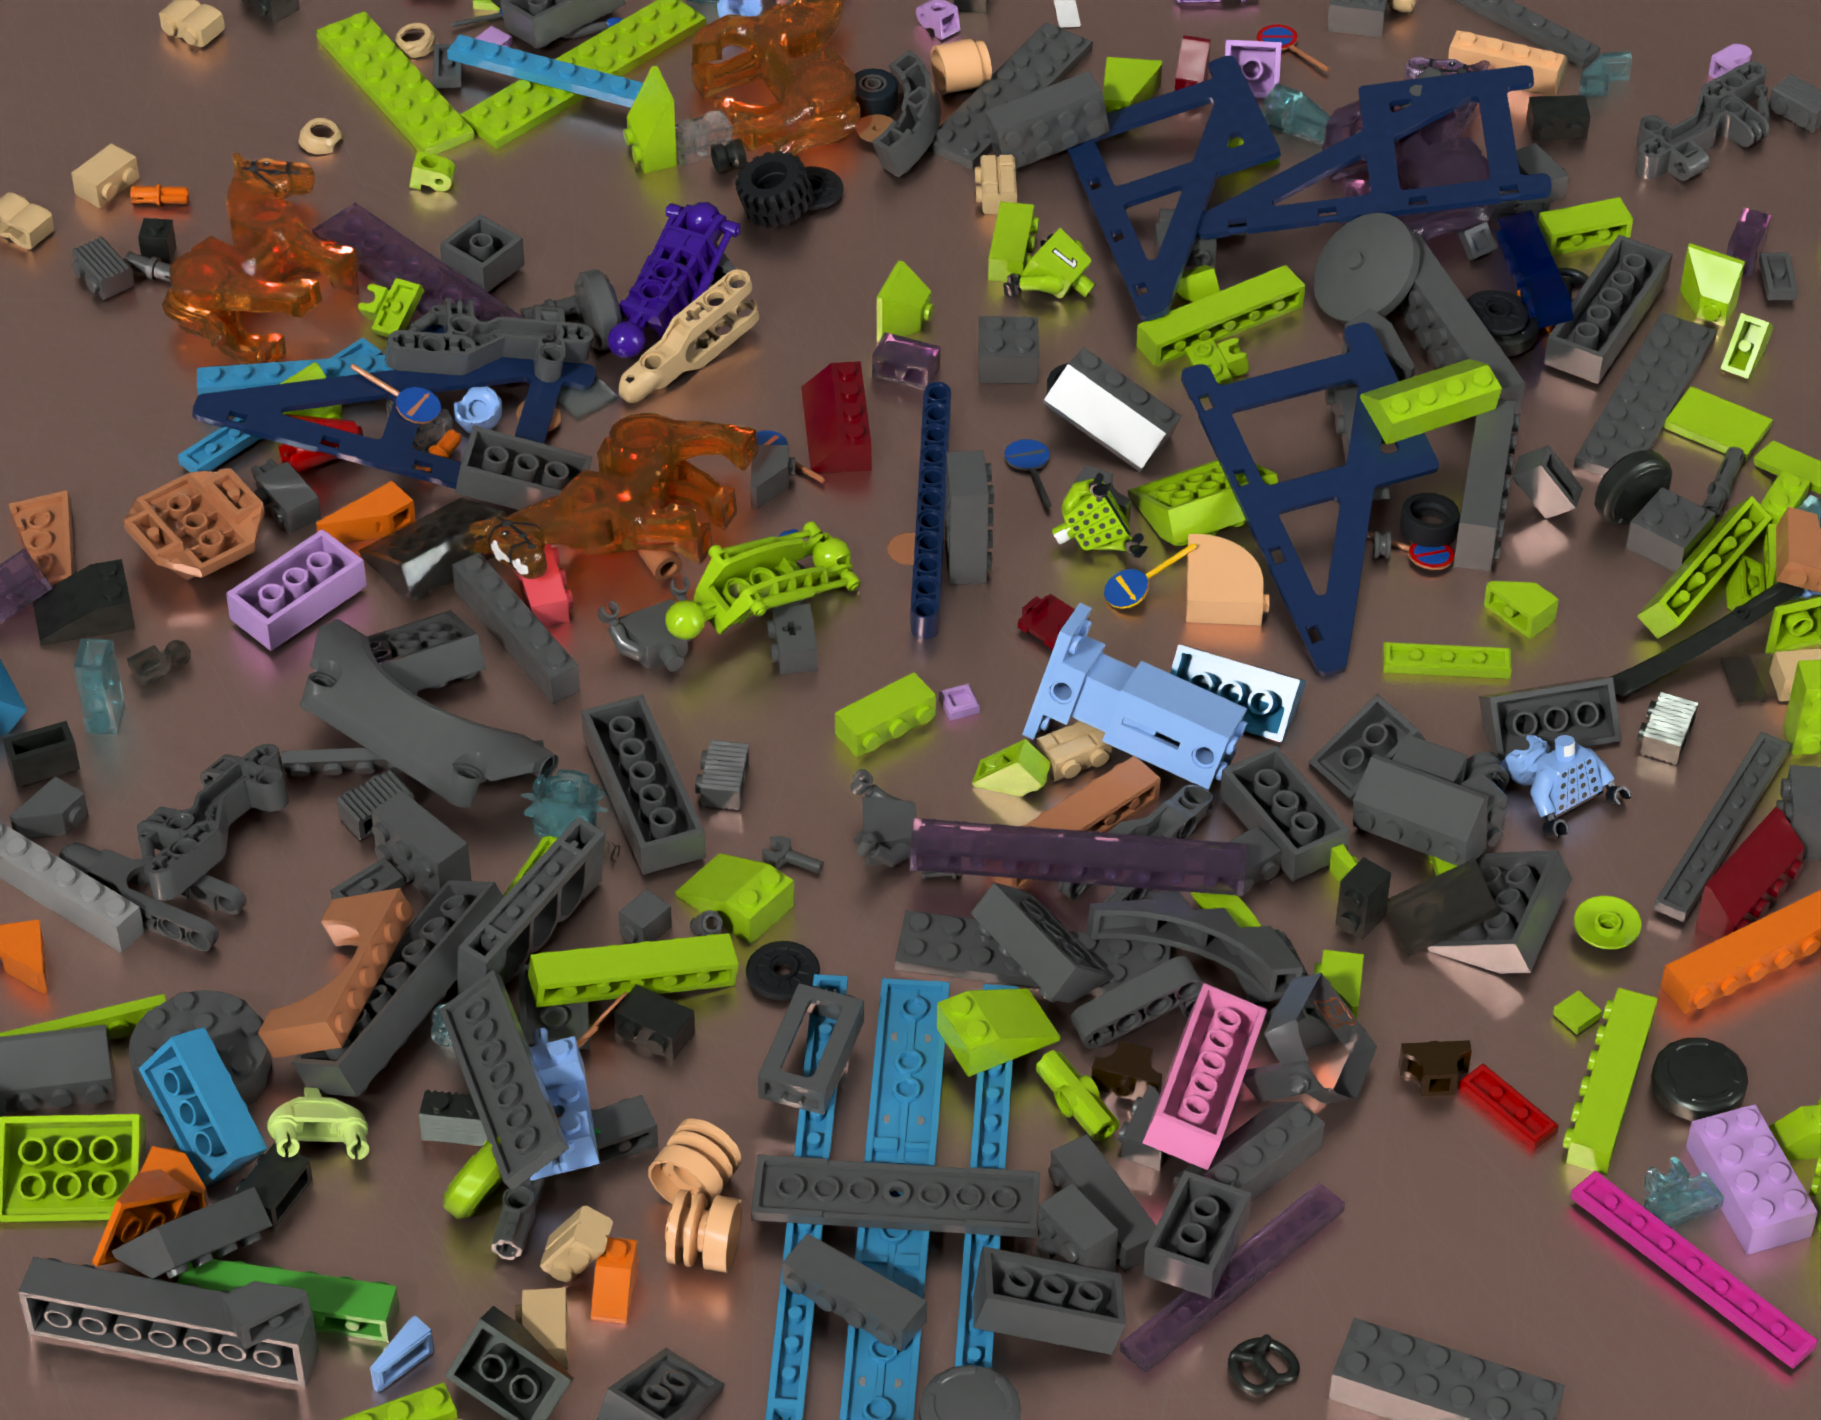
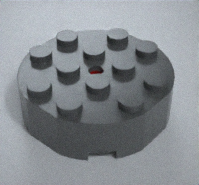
M209 990L178 993L166 1002L149 1010L138 1022L132 1033L129 1043V1058L137 1093L157 1115L164 1118L138 1068L172 1036L205 1027L210 1039L215 1044L223 1064L229 1071L242 1100L246 1103L247 1107L257 1101L268 1085L267 1077L272 1066L271 1053L258 1034L264 1021L245 1000L232 994Z

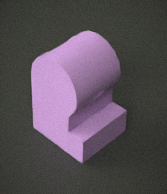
M930 0L916 8V16L919 23L924 28L933 29L935 37L941 40L961 30L958 7L945 0Z
M1732 44L1715 53L1711 57L1708 75L1716 79L1740 65L1750 62L1751 49L1743 44Z

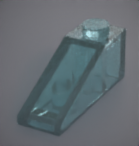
M1277 83L1263 100L1261 111L1269 127L1328 148L1340 142L1341 125L1303 92Z

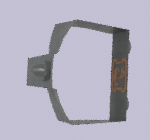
M1322 973L1294 978L1279 1001L1264 1032L1269 1046L1280 1063L1247 1069L1243 1082L1259 1103L1305 1093L1325 1104L1357 1099L1377 1045ZM1307 999L1313 1004L1350 1053L1333 1090L1331 1088H1324L1313 1075L1308 1066L1309 1059L1299 1035L1296 1019Z

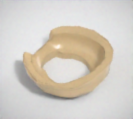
M412 23L400 29L394 44L401 48L406 57L420 58L433 52L434 44H438L435 32L428 25ZM418 30L425 33L417 41L405 42L401 38L408 31Z
M315 118L306 123L300 130L298 143L309 153L329 154L333 152L334 145L340 139L343 140L344 137L335 122L325 118ZM328 126L334 134L330 138L317 137L310 131L316 127Z

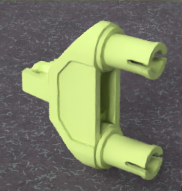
M304 1087V1097H297L279 1106L271 1114L267 1122L268 1134L276 1141L277 1152L282 1157H285V1149H287L288 1157L296 1155L300 1149L298 1141L343 1142L346 1144L348 1156L352 1159H355L354 1151L357 1152L358 1159L364 1158L369 1153V1145L366 1140L368 1123L364 1115L353 1106L335 1098L322 1097L319 1088Z

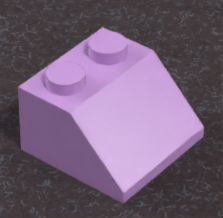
M1226 40L1224 56L1235 57L1254 97L1278 99L1282 42Z

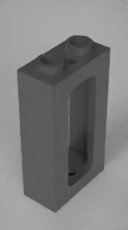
M799 983L758 1075V1097L825 1115L864 1023V1000L855 998L852 995H843L823 990L817 986ZM806 1012L837 1020L817 1069L811 1077H803L782 1070Z

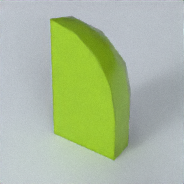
M1205 264L1184 271L1176 293L1183 299L1194 302L1219 292L1215 269Z

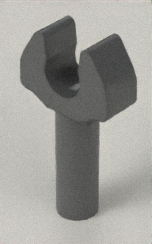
M785 836L770 837V848L779 852L762 849L763 861L776 869L785 863H790L820 874L824 866V862L793 851L791 839Z

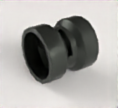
M740 139L731 140L725 146L721 143L711 145V158L714 168L718 173L727 171L729 166L740 168L744 167L743 165L747 163L746 152Z

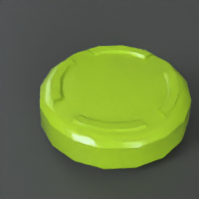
M496 1137V1140H497V1142H498L499 1145H500V1144H501L500 1137ZM488 1139L478 1153L473 1155L448 1186V1190L442 1196L443 1208L457 1219L470 1218L480 1208V1204L487 1196H491L503 1181L492 1152V1144L489 1143Z

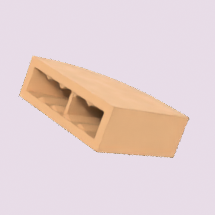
M1189 534L1188 546L1195 543L1197 547L1187 554L1186 622L1261 626L1262 614L1269 612V594H1263V574L1256 559L1246 549L1225 538L1204 534Z

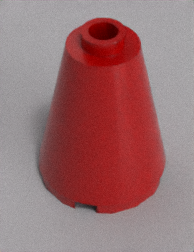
M285 414L289 417L364 436L362 427L357 426L353 420ZM325 440L321 441L323 445L339 448V444ZM281 443L282 446H278L281 463L288 462L297 473L337 459V456L319 451L313 452Z

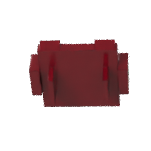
M1052 594L1045 596L1043 599L1036 596L1022 607V617L1018 620L1017 628L1025 633L1030 632L1044 641L1043 644L1053 650L1060 630L1075 609Z

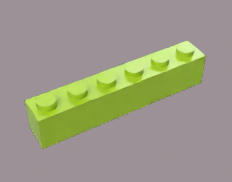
M1287 265L1270 270L1242 283L1171 310L1163 317L1138 324L1136 347L1155 367L1186 355L1185 347L1211 338L1216 343L1302 308L1304 305L1305 284Z
M1753 496L1731 508L1640 611L1637 617L1657 639L1680 626L1771 521L1772 517Z
M730 933L709 934L698 937L674 938L651 942L643 941L632 944L531 954L528 979L535 1006L546 1007L618 999L624 992L629 994L636 984L656 994L735 986L739 963Z
M1618 988L1614 1000H1607L1603 1019L1608 1021L1606 1026L1599 1025L1595 1044L1600 1045L1598 1051H1591L1587 1070L1592 1071L1590 1077L1583 1076L1579 1096L1584 1097L1583 1102H1575L1571 1122L1576 1124L1574 1129L1567 1128L1562 1148L1569 1149L1566 1160L1567 1164L1593 1171L1596 1170L1603 1174L1608 1173L1652 1027L1658 998Z

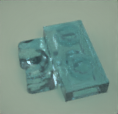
M1676 1157L1670 1159L1671 1168L1667 1175L1661 1174L1655 1167H1650L1646 1172L1645 1188L1651 1196L1645 1199L1644 1207L1670 1228H1674L1723 1206L1725 1197L1704 1172L1689 1178L1690 1173Z

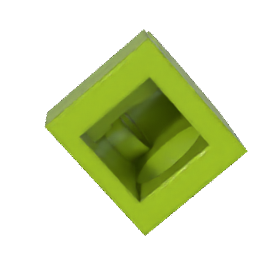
M418 150L412 167L409 187L420 190L422 185H426L436 191H447L452 185L456 166L450 159Z

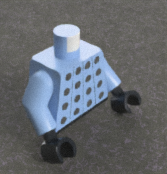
M1569 735L1558 736L1555 739V750L1539 758L1537 761L1536 777L1530 790L1540 817L1546 820L1542 828L1543 834L1551 839L1558 838V834L1567 835L1569 832L1567 822L1563 819L1556 820L1555 818L1602 794V787L1605 786L1607 789L1606 800L1609 804L1621 805L1617 799L1618 792L1624 799L1631 798V792L1627 787L1616 786L1613 782L1615 777L1604 761L1592 749L1582 747Z

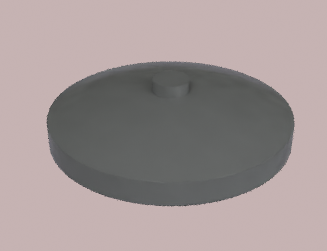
M1385 213L1362 215L1342 226L1326 243L1315 266L1313 288L1316 300L1322 310L1342 324H1347L1369 308L1383 317L1393 311L1410 291L1419 268V245L1412 230L1398 218Z

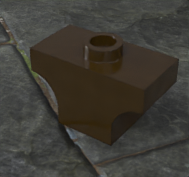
M1470 1040L1401 1043L1398 1063L1400 1076L1414 1079L1419 1085L1421 1097L1455 1095L1458 1076L1469 1072L1472 1053Z
M1119 1041L1118 1047L1112 1055L1104 1058L1095 1057L1091 1078L1099 1091L1136 1100L1138 1096L1143 1098L1149 1085L1155 1087L1159 1095L1161 1093L1162 1074L1152 1068V1048Z

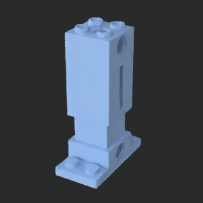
M1079 603L1059 632L1022 735L1034 740L1041 729L1044 731L1048 729L1052 719L1067 725L1073 717L1105 732L1102 742L1209 790L1215 779L1221 781L1222 770L1227 768L1228 765L1230 766L1236 754L1237 748L1235 746L1237 741L1241 739L1248 722L1243 721L1247 708L1146 662L1140 661L1138 666L1134 668L1103 654L1106 644L1087 636L1092 622L1088 620L1092 608Z

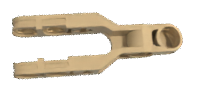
M736 269L728 272L673 317L661 340L648 349L638 362L623 373L618 389L619 396L628 403H638L652 391L666 387L683 372L702 369L759 321L760 315L757 303L754 300H744L752 291V283L747 271ZM742 280L746 282L740 288L731 287V284L735 281ZM715 298L724 299L722 304L718 306L709 305V302ZM744 309L753 310L749 316L741 317L738 315ZM721 327L732 328L727 334L716 333ZM627 378H634L632 382H627Z

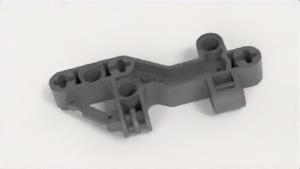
M1746 62L1702 86L1695 115L1675 126L1670 125L1658 116L1648 115L1643 117L1640 121L1636 143L1639 149L1636 173L1642 178L1654 179L1668 172L1679 180L1686 181L1709 168L1710 160L1706 151L1714 146L1717 137H1728L1743 147H1749L1753 142L1767 137L1770 133V114L1768 98L1766 97L1768 88L1764 85L1767 73L1766 67L1759 62ZM1758 98L1756 111L1748 103Z
M446 297L444 305L432 306L428 313L410 325V329L396 330L389 335L385 363L391 369L398 371L465 375L502 357L534 360L536 377L543 382L549 383L555 382L560 378L564 362L583 363L589 358L594 333L585 324L565 322L563 307L533 305L531 319L496 317L490 321L483 322L479 321L474 315V301L472 299H469L467 304H462V299H457L455 304L451 303V298ZM433 323L443 325L444 333L421 332Z
M259 745L244 757L229 754L223 755L201 773L200 781L204 789L195 796L194 805L191 808L177 810L159 807L146 820L141 821L137 825L142 862L145 865V874L149 879L155 899L165 901L176 898L219 863L226 855L230 824L251 807L273 812L281 810L289 804L284 780L285 773L279 748L276 745ZM154 849H158L161 852L155 856Z

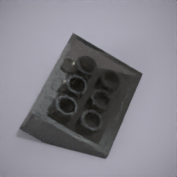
M459 498L358 551L360 556L398 594L414 600L421 599L429 595V590L454 582L452 564L478 552L486 560L490 558L496 559L495 554L489 549L488 537L494 527L502 523L497 518L508 519L505 511L465 498ZM510 526L496 528L490 538L491 544H493L494 540L497 541V545L503 553L507 550L501 546L511 548V542H515ZM507 530L510 534L503 535L502 532Z

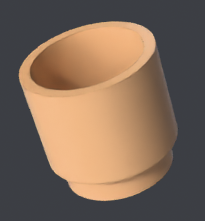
M971 38L934 45L931 48L932 73L936 86L942 95L979 88L983 82L991 80V60L984 41H973Z

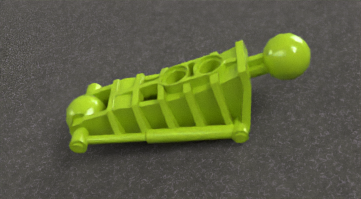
M814 521L807 522L802 531L779 537L770 536L721 548L720 545H713L708 552L711 560L695 590L694 600L676 601L666 612L665 624L668 631L674 637L682 640L694 639L702 632L705 621H709L718 634H722L729 627L745 622L750 616H762L768 609L811 598L817 593L844 586L849 592L856 591L860 587L861 581L852 571L854 566L851 563V551L847 543L837 537H831L827 532L823 533ZM812 555L815 567L801 570L796 561Z

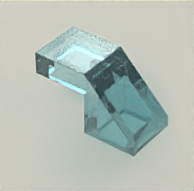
M1630 51L1602 53L1581 73L1578 95H1585L1586 97L1607 96L1609 81L1629 80L1632 63Z

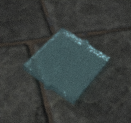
M595 376L593 386L587 390L563 386L560 389L557 401L578 420L594 411H600L601 407L617 400L618 396L601 379Z

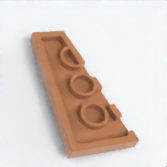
M68 490L9 503L8 506L43 589L46 590L75 573L72 506Z

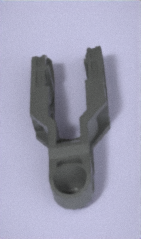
M1186 785L1173 797L1161 804L1148 817L1119 822L1063 873L1058 882V891L1072 900L1077 899L1135 846L1146 845L1155 848V850L1136 867L1135 873L1122 884L1118 883L1114 887V892L1104 902L1143 900L1147 896V892L1154 890L1170 875L1172 852L1190 837L1197 824L1212 810V793L1201 786Z
M81 843L68 844L61 849L59 858L138 905L144 928L203 952L209 951L218 940L220 934L211 922L128 887V882L138 886L150 885L149 879L145 874V865L142 859H131L108 849L99 851ZM204 874L179 895V897L184 899L192 898L209 905L211 910L216 911L218 909L232 915H237L247 903L246 896L240 889L207 874Z

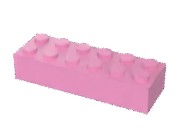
M1203 983L1190 1012L1142 1143L1205 1170L1209 1169L1221 1144L1267 1009Z

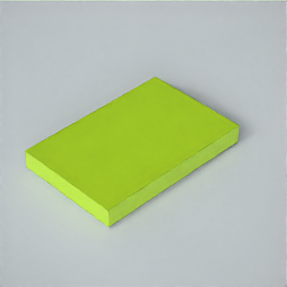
M1690 386L1666 418L1664 429L1725 454L1728 448L1738 447L1744 451V462H1746L1771 428L1773 419Z

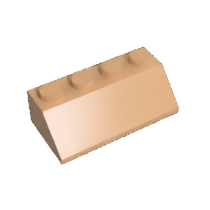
M1457 30L1449 46L1447 64L1456 61L1461 68L1466 64L1469 67L1468 71H1483L1527 65L1533 69L1534 85L1523 91L1545 96H1555L1569 60L1565 55L1550 50L1537 49L1524 44L1511 43L1498 38H1490Z

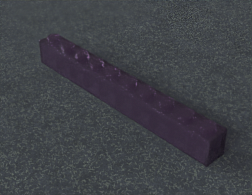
M914 818L910 844V870L1235 896L1244 895L1247 844L1035 828L1031 826L970 823L965 821Z

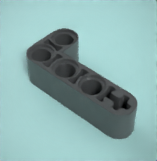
M1177 956L1081 1005L1072 1013L1071 1021L1084 1046L1089 1049H1096L1177 1007L1180 1008L1184 1017L1188 1019L1203 983L1190 960L1185 956Z

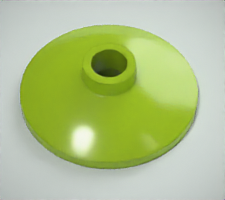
M1595 896L1589 898L1578 906L1574 915V926L1579 936L1587 943L1602 949L1624 948L1632 944L1638 938L1641 931L1642 922L1637 910L1627 901L1614 896Z

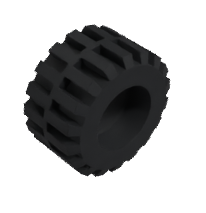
M775 151V153L766 152L760 157H754L753 161L743 165L744 169L739 170L738 178L735 180L736 190L747 218L751 219L754 224L760 223L762 227H768L769 225L779 227V224L783 223L787 225L791 223V220L800 218V214L805 213L809 209L808 205L813 200V189L804 164L798 156L793 157V154L790 152L784 154L782 151Z

